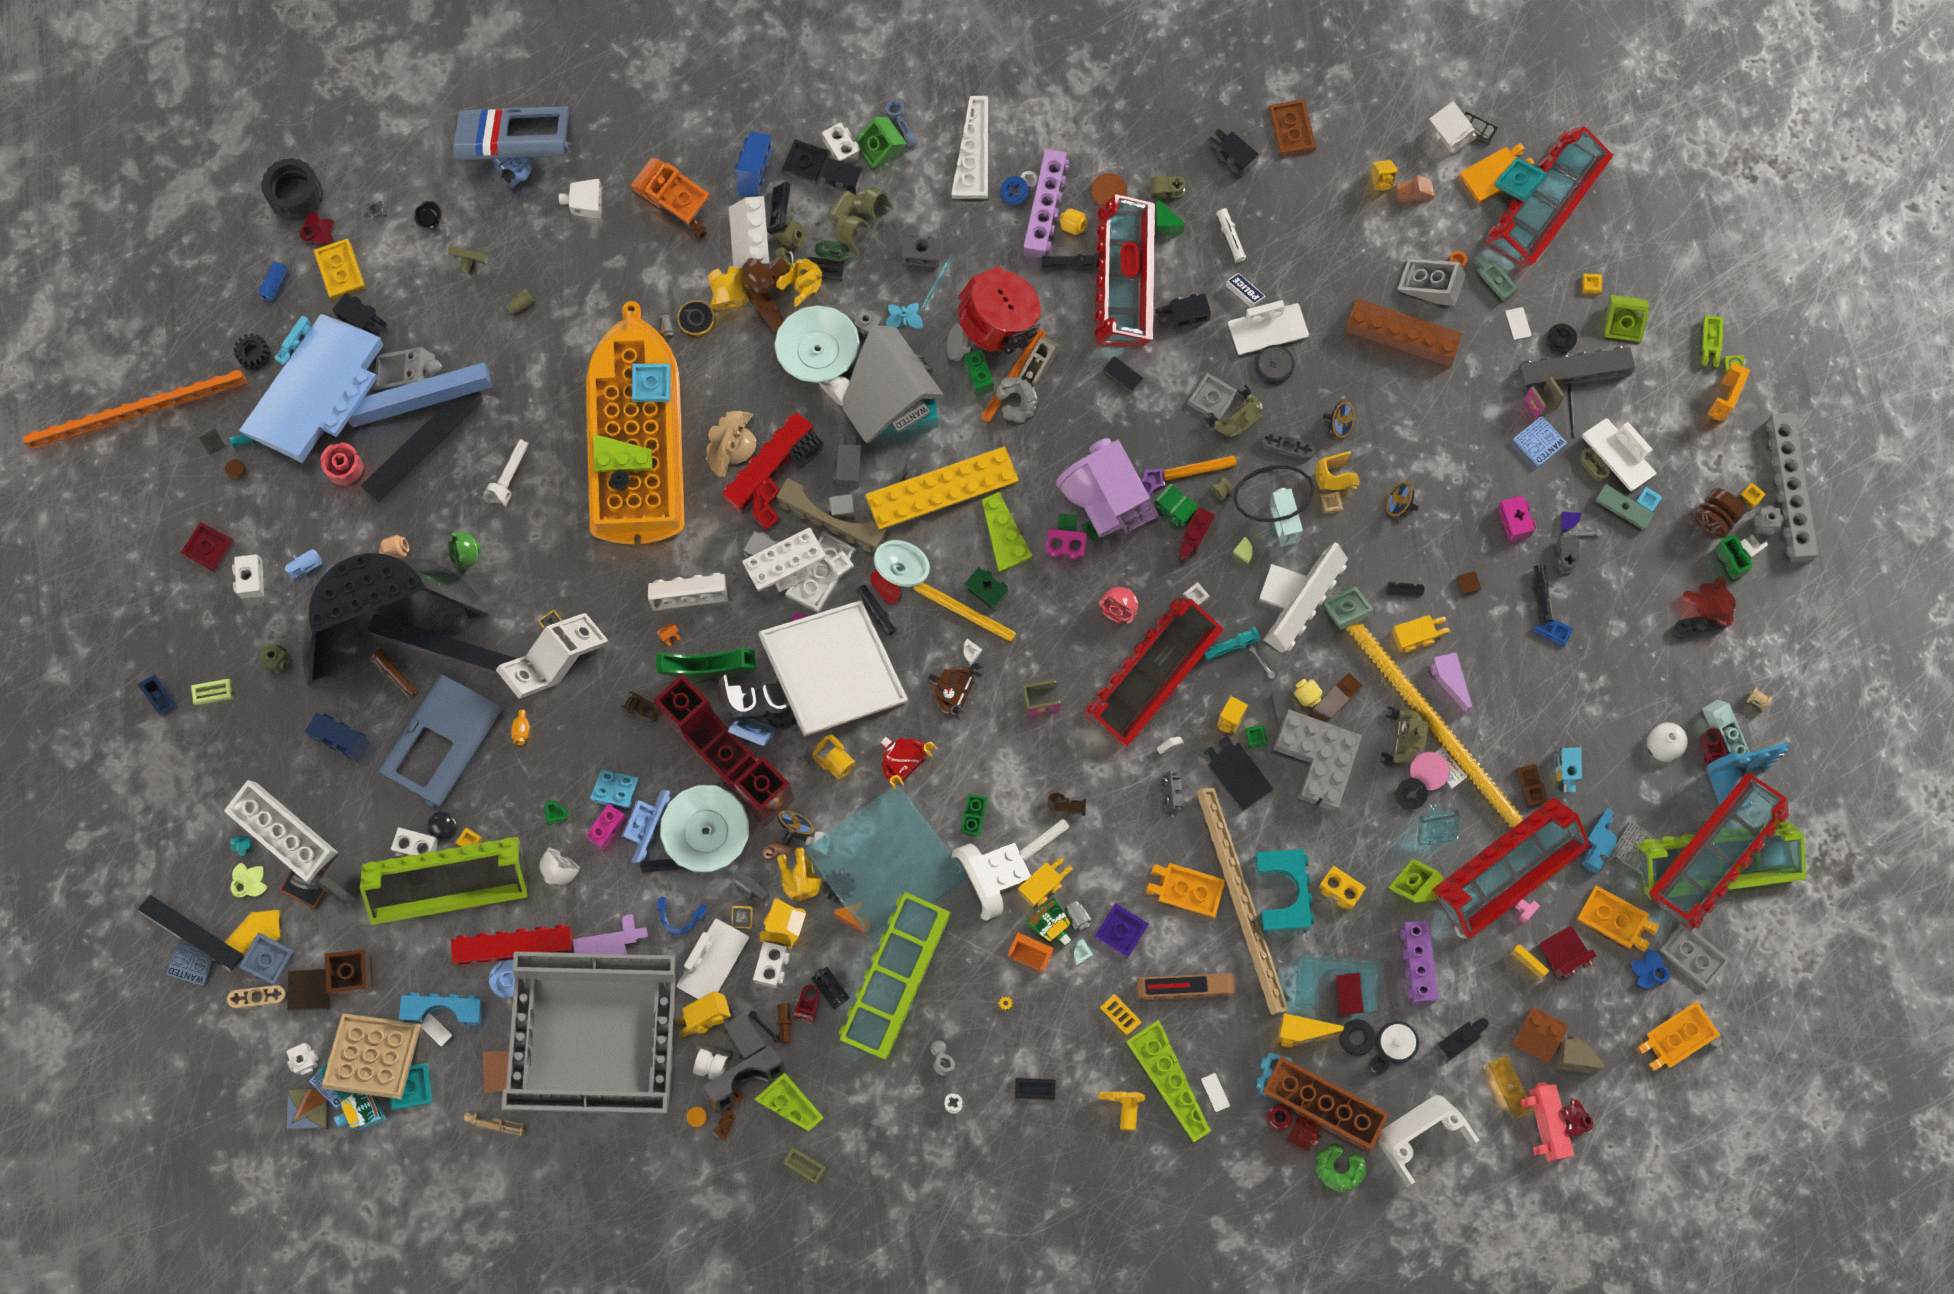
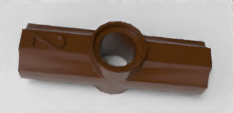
M746 292L761 320L768 324L776 336L779 327L785 321L776 303L769 299L766 293L756 294L752 292L750 294Z

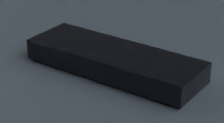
M787 181L773 188L767 232L771 235L785 227L791 186Z

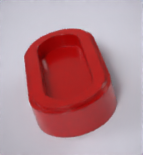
M1126 242L1121 247V273L1126 278H1134L1139 273V248L1133 242Z
M875 570L870 576L872 586L885 602L889 604L898 602L901 597V590L898 585L887 581Z

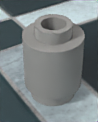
M1078 901L1069 904L1064 909L1065 915L1075 931L1080 930L1082 932L1090 927L1091 918Z

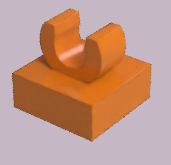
M670 622L656 632L658 637L669 646H672L670 637L675 636L678 641L680 640V636L677 634L679 630L673 622Z

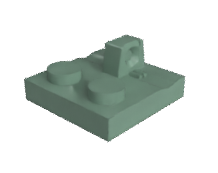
M1357 586L1323 602L1324 609L1340 630L1375 615L1374 609Z

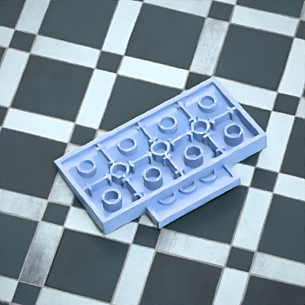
M320 314L239 432L303 463L324 431L335 437L339 435L376 381V374L367 369L383 347L381 338L348 323Z

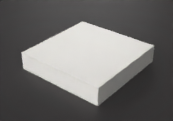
M1271 564L1259 600L1284 609L1306 576Z

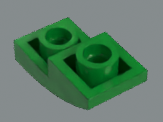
M968 794L960 832L980 836L988 797Z

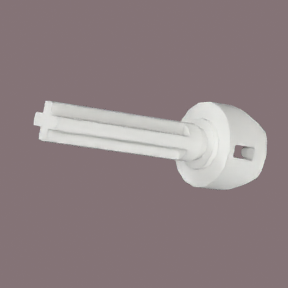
M522 439L518 441L497 484H488L482 496L487 503H502L506 507L512 495L507 487L529 445L528 442H524Z

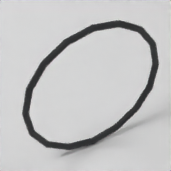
M1272 465L1257 469L1245 476L1236 486L1233 499L1237 510L1245 517L1259 522H1277L1292 518L1302 512L1312 501L1315 487L1311 477L1301 469L1288 465ZM1271 469H1289L1299 472L1308 479L1311 487L1309 499L1300 509L1290 515L1278 518H1258L1247 514L1239 506L1237 500L1239 488L1247 479L1259 472Z

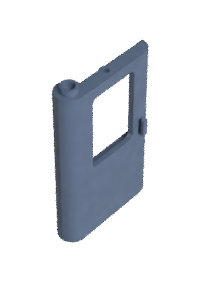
M440 674L377 772L426 799L424 803L432 808L440 807L503 709L489 699ZM428 728L452 741L453 746L427 786L421 787L398 774L397 768L422 730Z

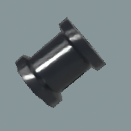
M1378 1054L1371 1060L1369 1064L1370 1070L1377 1075H1381L1389 1068L1390 1061L1387 1056ZM1378 1060L1380 1063H1384L1381 1069L1375 1065Z

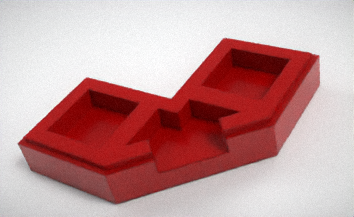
M766 477L754 489L752 516L764 530H767L780 518L768 504L780 491L770 477Z

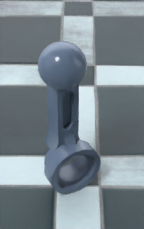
M899 100L889 101L886 104L887 115L897 123L907 143L906 146L914 147L918 143V137L916 134L911 133L902 117L904 113L902 102ZM893 108L900 110L897 113L890 112Z

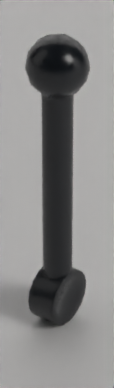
M755 1011L749 1013V1017L755 1019L773 1037L774 1042L780 1041L779 1035H775L757 1017Z

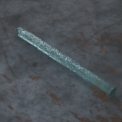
M950 254L923 302L922 309L927 307L954 258L953 254Z

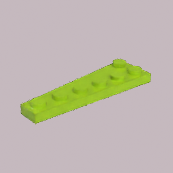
M1157 1020L1127 1040L1126 1044L1192 1142L1195 1143L1211 1131L1178 1063V1059L1171 1048L1160 1021Z

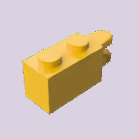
M1427 615L1394 626L1392 635L1399 652L1405 651L1409 653L1421 645L1428 647L1434 644L1437 638L1449 634V628H1443L1438 631L1435 626L1446 622L1445 617L1432 620L1431 616Z
M1062 857L1051 866L1046 862L1018 888V893L1034 909L1037 906H1043L1048 901L1047 896L1051 893H1057L1062 888L1063 879L1073 870L1071 866L1066 867L1060 875L1055 871L1063 864L1064 859Z
M712 991L682 1008L684 1016L677 1019L676 1024L678 1026L687 1025V1027L679 1032L681 1037H687L695 1032L697 1034L705 1033L712 1026L723 1023L725 1019L731 1016L725 995Z

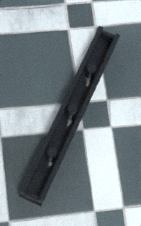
M478 391L450 399L361 485L364 491L379 503L484 401L481 396L482 394Z
M373 614L367 630L374 638L499 677L501 676L496 671L497 667L517 659Z

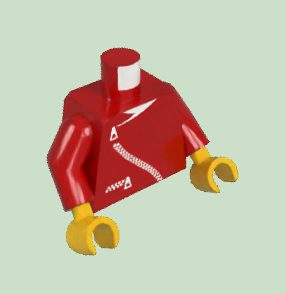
M888 736L880 742V746L886 750L882 755L883 761L881 763L885 779L892 785L894 790H897L895 785L898 783L904 785L903 782L927 760V754L932 757L933 754L930 751L932 749L937 750L938 748L932 742L926 743L917 739H904L901 737L894 743Z

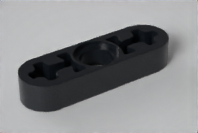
M1722 612L1682 619L1674 625L1673 632L1676 637L1681 639L1721 632L1728 627L1730 619L1727 614ZM1718 618L1720 619V621H1724L1722 626L1720 625V623H1716L1711 626V623L1716 622ZM1698 621L1705 622L1706 629H1698L1696 623ZM1692 623V628L1687 629L1685 633H1683L1682 630H1679L1681 625L1683 626V628L1690 627Z

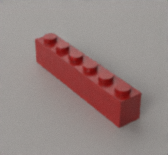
M796 412L793 416L790 415L786 419L785 425L774 432L769 443L763 444L760 453L756 457L753 456L749 460L748 466L737 473L733 483L727 484L724 488V500L740 513L753 501L754 489L766 477L773 479L791 459L789 451L796 444V441H799L807 433L815 432L814 425Z
M559 924L551 929L541 926L536 927L532 931H527L524 928L516 929L514 933H508V931H497L495 935L477 933L476 937L458 935L456 939H451L452 963L455 966L513 960L514 952L574 953L572 929L567 927L566 924Z

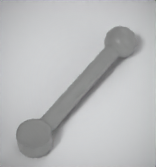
M1599 529L1595 532L1574 534L1565 532L1563 536L1583 537L1596 535L1600 537L1603 532Z
M1251 645L1249 647V650L1253 652L1257 659L1260 661V663L1268 673L1267 677L1269 679H1274L1275 673L1273 671H1270L1268 666L1265 664V662L1257 652V647L1255 645Z

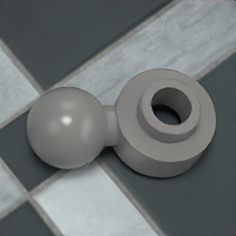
M940 1040L934 1041L930 1047L932 1054L937 1056L933 1063L934 1070L940 1075H949L955 1067V1062L952 1057L945 1054V1043Z

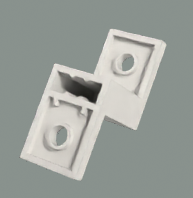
M583 613L546 626L526 656L501 664L497 667L496 671L520 699L558 685L579 655L605 646L608 640L589 616Z

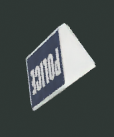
M1239 273L1226 281V287L1250 308L1256 307L1265 298V295Z

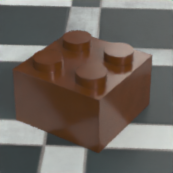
M361 949L325 954L327 994L335 997L372 992L369 952Z

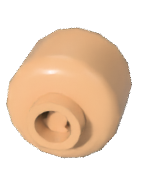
M399 535L383 539L379 548V553L400 557H406L409 551L408 542Z

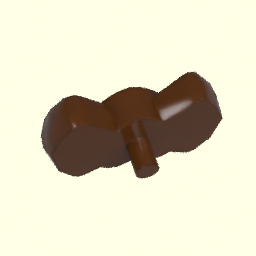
M723 1110L721 1112L722 1118L719 1120L718 1126L713 1129V1134L717 1139H725L727 1133L730 1132V1127L736 1119L732 1110Z

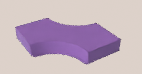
M1163 468L1144 470L1141 482L1149 497L1156 490L1165 488Z

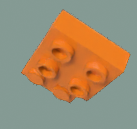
M653 157L630 185L633 191L659 209L664 207L687 224L693 220L710 197V193L680 174L678 169L669 163H663L660 159Z

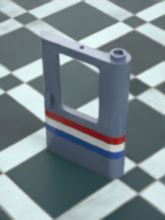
M569 106L541 108L509 107V109L459 111L453 145L455 160L566 156V152H569V142L566 141ZM559 117L556 134L507 136L509 120L512 118Z

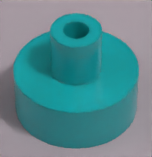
M247 836L233 838L230 840L231 850L238 851L239 856L246 855V849L251 847L250 838Z

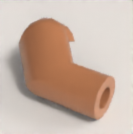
M773 842L764 848L763 855L767 859H771L779 853L790 855L792 846Z

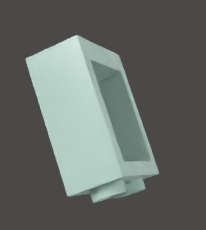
M1280 488L1273 492L1269 505L1273 518L1290 515L1297 510L1292 489ZM1299 514L1289 519L1274 522L1281 547L1300 542L1303 529Z

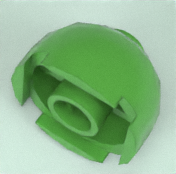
M450 533L448 537H451V541L448 542V550L451 562L454 563L456 561L457 567H454L455 570H463L474 565L478 559V553H481L480 543L476 542L469 533Z

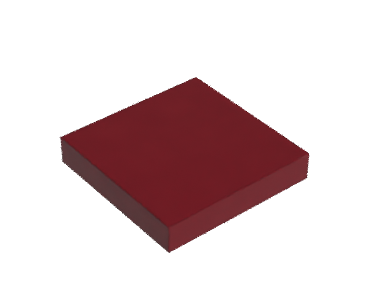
M200 522L180 554L214 572L234 540Z

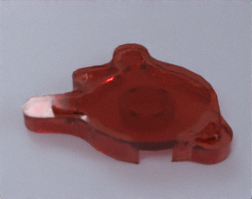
M1717 577L1712 584L1702 583L1699 587L1700 593L1685 591L1683 593L1682 599L1694 605L1704 619L1716 620V623H1720L1725 627L1733 624L1736 601L1727 590L1724 577Z

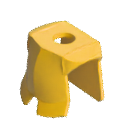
M729 266L727 273L722 274L720 269L717 268L707 275L713 292L710 304L713 309L725 310L744 307L748 304L749 298L744 293V285L740 280L741 269Z
M1351 452L1339 453L1318 461L1314 472L1320 490L1357 489V487L1353 486L1360 484L1357 473L1348 472L1333 476L1328 471V469L1345 466Z
M774 899L771 910L763 921V924L766 925V931L760 932L761 942L782 944L788 949H792L799 939L806 916L805 910L794 908L779 899Z

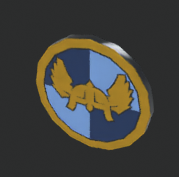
M1341 401L1334 407L1332 414H1323V420L1330 421L1328 434H1334L1337 438H1345L1350 434L1355 421L1354 408L1350 402Z
M1398 483L1389 493L1386 501V510L1391 517H1399L1404 520L1409 509L1413 511L1418 510L1419 505L1413 502L1414 487L1410 483Z
M781 811L778 814V822L787 830L783 838L784 843L790 844L792 838L806 841L807 837L812 835L814 831L813 825L802 815L792 811Z

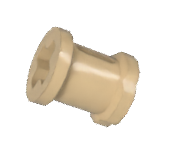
M1755 687L1746 702H1752L1764 712L1773 697L1766 696Z

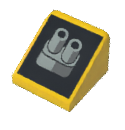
M732 906V927L752 929L753 908Z

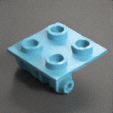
M601 769L590 800L595 801V804L600 803L606 806L612 804L614 808L617 806L623 810L630 809L632 804L631 798L639 777Z

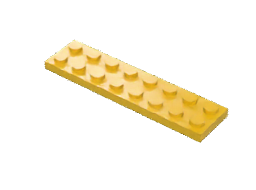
M1004 446L867 493L865 497L878 530H882L1018 483L1019 480Z

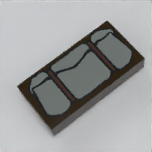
M1466 111L1464 115L1475 129L1476 138L1490 144L1498 127Z

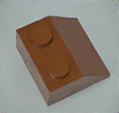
M1532 1007L1528 1010L1512 1046L1548 1064L1561 1044L1569 1025Z

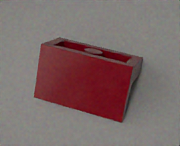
M1360 973L1336 975L1340 1015L1342 1017H1352L1351 1014L1364 1013Z

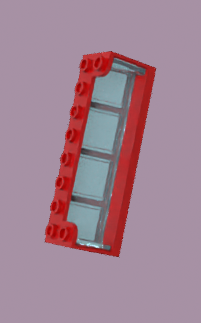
M1114 195L1097 212V218H1099L1097 228L1098 243L1096 247L1098 252V273L1096 278L1097 294L1095 302L1097 303V311L1095 313L1096 329L1094 335L1097 345L1145 346L1153 340L1155 204ZM1126 242H1133L1139 248V273L1134 278H1126L1121 273V247Z

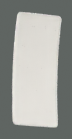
M430 1013L426 1016L423 1023H419L421 1028L440 1046H443L452 1036Z

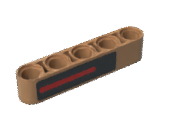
M1234 974L1137 978L1138 999L1152 1000L1235 995Z

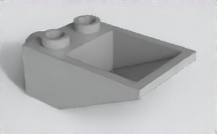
M422 347L377 355L375 367L377 379L374 382L373 390L386 391L431 378L433 374H438L441 371V363L435 360L433 353Z

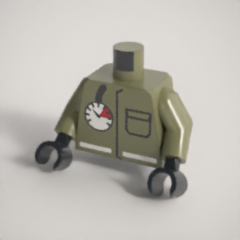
M1244 385L1245 390L1240 391L1238 389V393L1246 401L1221 421H1216L1214 414L1209 413L1210 418H1204L1205 424L1208 428L1214 427V429L1224 435L1232 437L1245 431L1262 416L1260 413L1263 407L1262 403L1251 393L1248 386Z
M1391 706L1387 707V709L1392 710V714L1390 716L1386 715V717L1397 720L1400 717L1398 723L1395 755L1392 756L1387 752H1382L1381 756L1386 759L1380 762L1386 766H1391L1394 761L1395 763L1411 762L1426 747L1428 722L1423 721L1418 712L1400 711Z

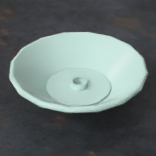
M819 305L801 308L788 316L779 327L774 343L777 360L787 373L799 380L815 383L833 380L846 372L857 358L860 345L857 328L847 315L835 308Z
M697 785L680 792L668 803L661 818L660 837L666 853L678 865L693 872H713L728 866L742 853L749 838V818L744 805L732 792L716 785ZM704 829L710 830L708 834H703Z

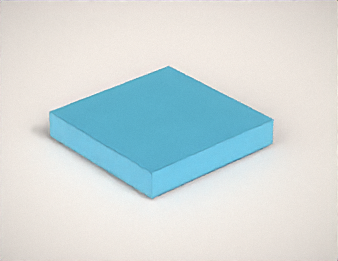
M632 364V402H670L671 364Z

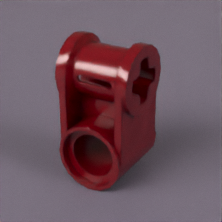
M1711 728L1700 736L1705 767L1727 755L1719 730ZM1707 735L1714 737V743L1708 741Z
M809 984L803 987L794 1011L793 1020L800 1019L813 1025L821 995L816 986ZM811 989L815 990V998L807 999L806 992Z

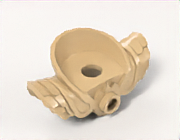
M727 412L726 416L719 420L718 425L710 428L708 432L710 443L706 449V461L710 469L718 476H726L729 464L742 463L748 460L754 453L756 438L751 431L745 428V425L753 416L751 412Z

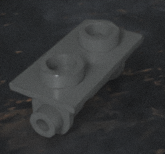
M1172 771L1163 774L1161 778V787L1163 788L1162 804L1165 808V813L1172 810L1174 812H1181L1183 808L1182 794H1176L1175 792L1182 790L1181 776L1177 772L1172 773Z

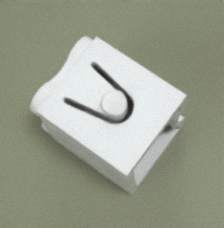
M1454 101L1430 118V123L1436 132L1437 139L1441 138L1453 154L1477 137L1472 124Z

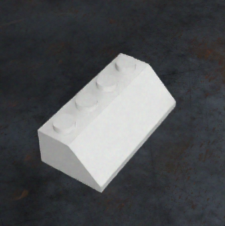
M764 196L744 198L729 207L733 267L741 269L748 258H753L751 262L757 263L759 261L768 266L770 264Z
M712 573L710 576L705 577L694 575L689 579L677 577L673 578L672 581L655 580L653 583L648 584V600L653 611L728 602L725 574Z

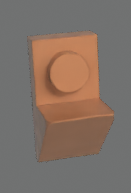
M1416 175L1414 181L1400 182L1395 185L1398 203L1435 197L1432 180L1420 175Z

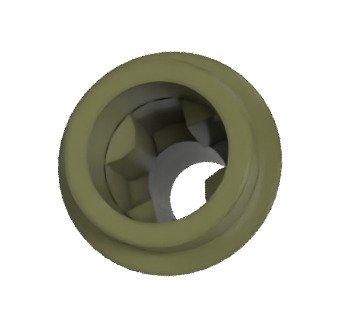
M524 289L523 291L520 290L506 307L512 314H515L531 306L535 300Z

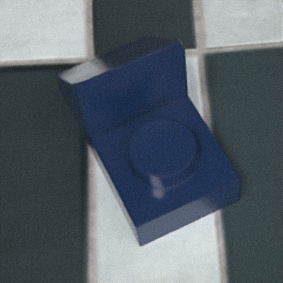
M155 674L137 683L159 715L176 705L165 689L164 683Z

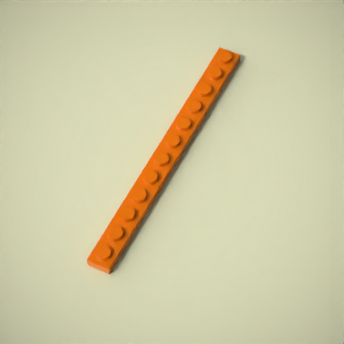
M235 370L227 375L214 376L204 382L198 381L187 387L175 388L171 392H162L151 398H141L131 404H122L115 409H105L95 415H86L82 419L69 420L59 426H49L39 432L33 431L22 437L24 444L31 450L248 383L243 372Z

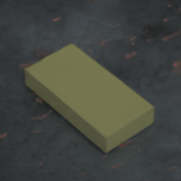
M793 1146L782 1165L816 1186L827 1167Z

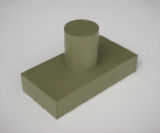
M449 246L448 249L450 255L462 258L459 268L461 272L470 273L473 261L488 264L489 257L483 253Z

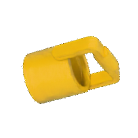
M832 734L822 738L812 753L813 759L824 770L828 769L837 780L845 777L856 764L843 750L844 746ZM830 740L836 747L822 759L818 754Z

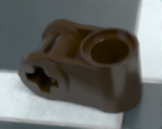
M630 691L626 703L620 709L648 723L657 721L659 712L655 704ZM648 709H654L651 715H645V712Z

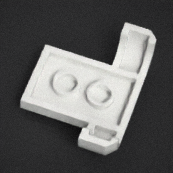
M1015 843L982 855L973 844H966L954 849L951 856L952 859L957 857L962 862L982 904L980 917L986 921L1002 914L1003 900L1000 894L1001 891L1024 883L1031 877Z

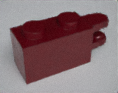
M1201 507L1197 508L1181 538L1180 546L1182 547L1180 548L1179 558L1182 561L1189 560L1193 552L1198 553L1214 523L1215 514Z

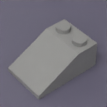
M1408 258L1398 291L1436 304L1455 306L1466 274L1460 262Z

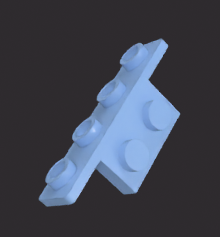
M661 790L654 807L636 800L621 835L638 843L631 862L640 863L645 859L647 845L652 842L655 832H653L655 826L660 823L662 818L661 812L669 803L670 791Z

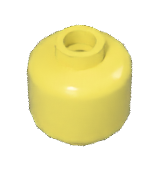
M1304 678L1295 685L1297 689L1294 691V695L1303 707L1309 706L1311 708L1322 700L1323 692L1313 679L1306 681Z

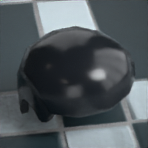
M423 201L415 209L414 220L421 229L433 230L442 221V211L435 202Z
M439 811L429 818L427 829L431 836L436 837L439 841H444L455 835L457 822L449 812Z

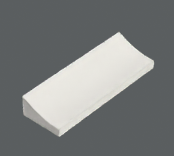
M247 780L224 810L225 813L306 882L310 883L321 868L338 853L256 782Z

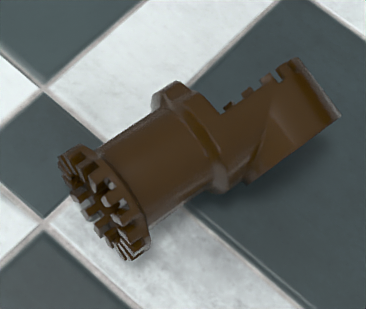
M1052 793L1048 796V808L1050 810L1053 809L1056 812L1066 811V815L1072 813L1085 816L1086 808L1084 807H1086V799L1082 801L1070 800V798H1065L1061 793Z

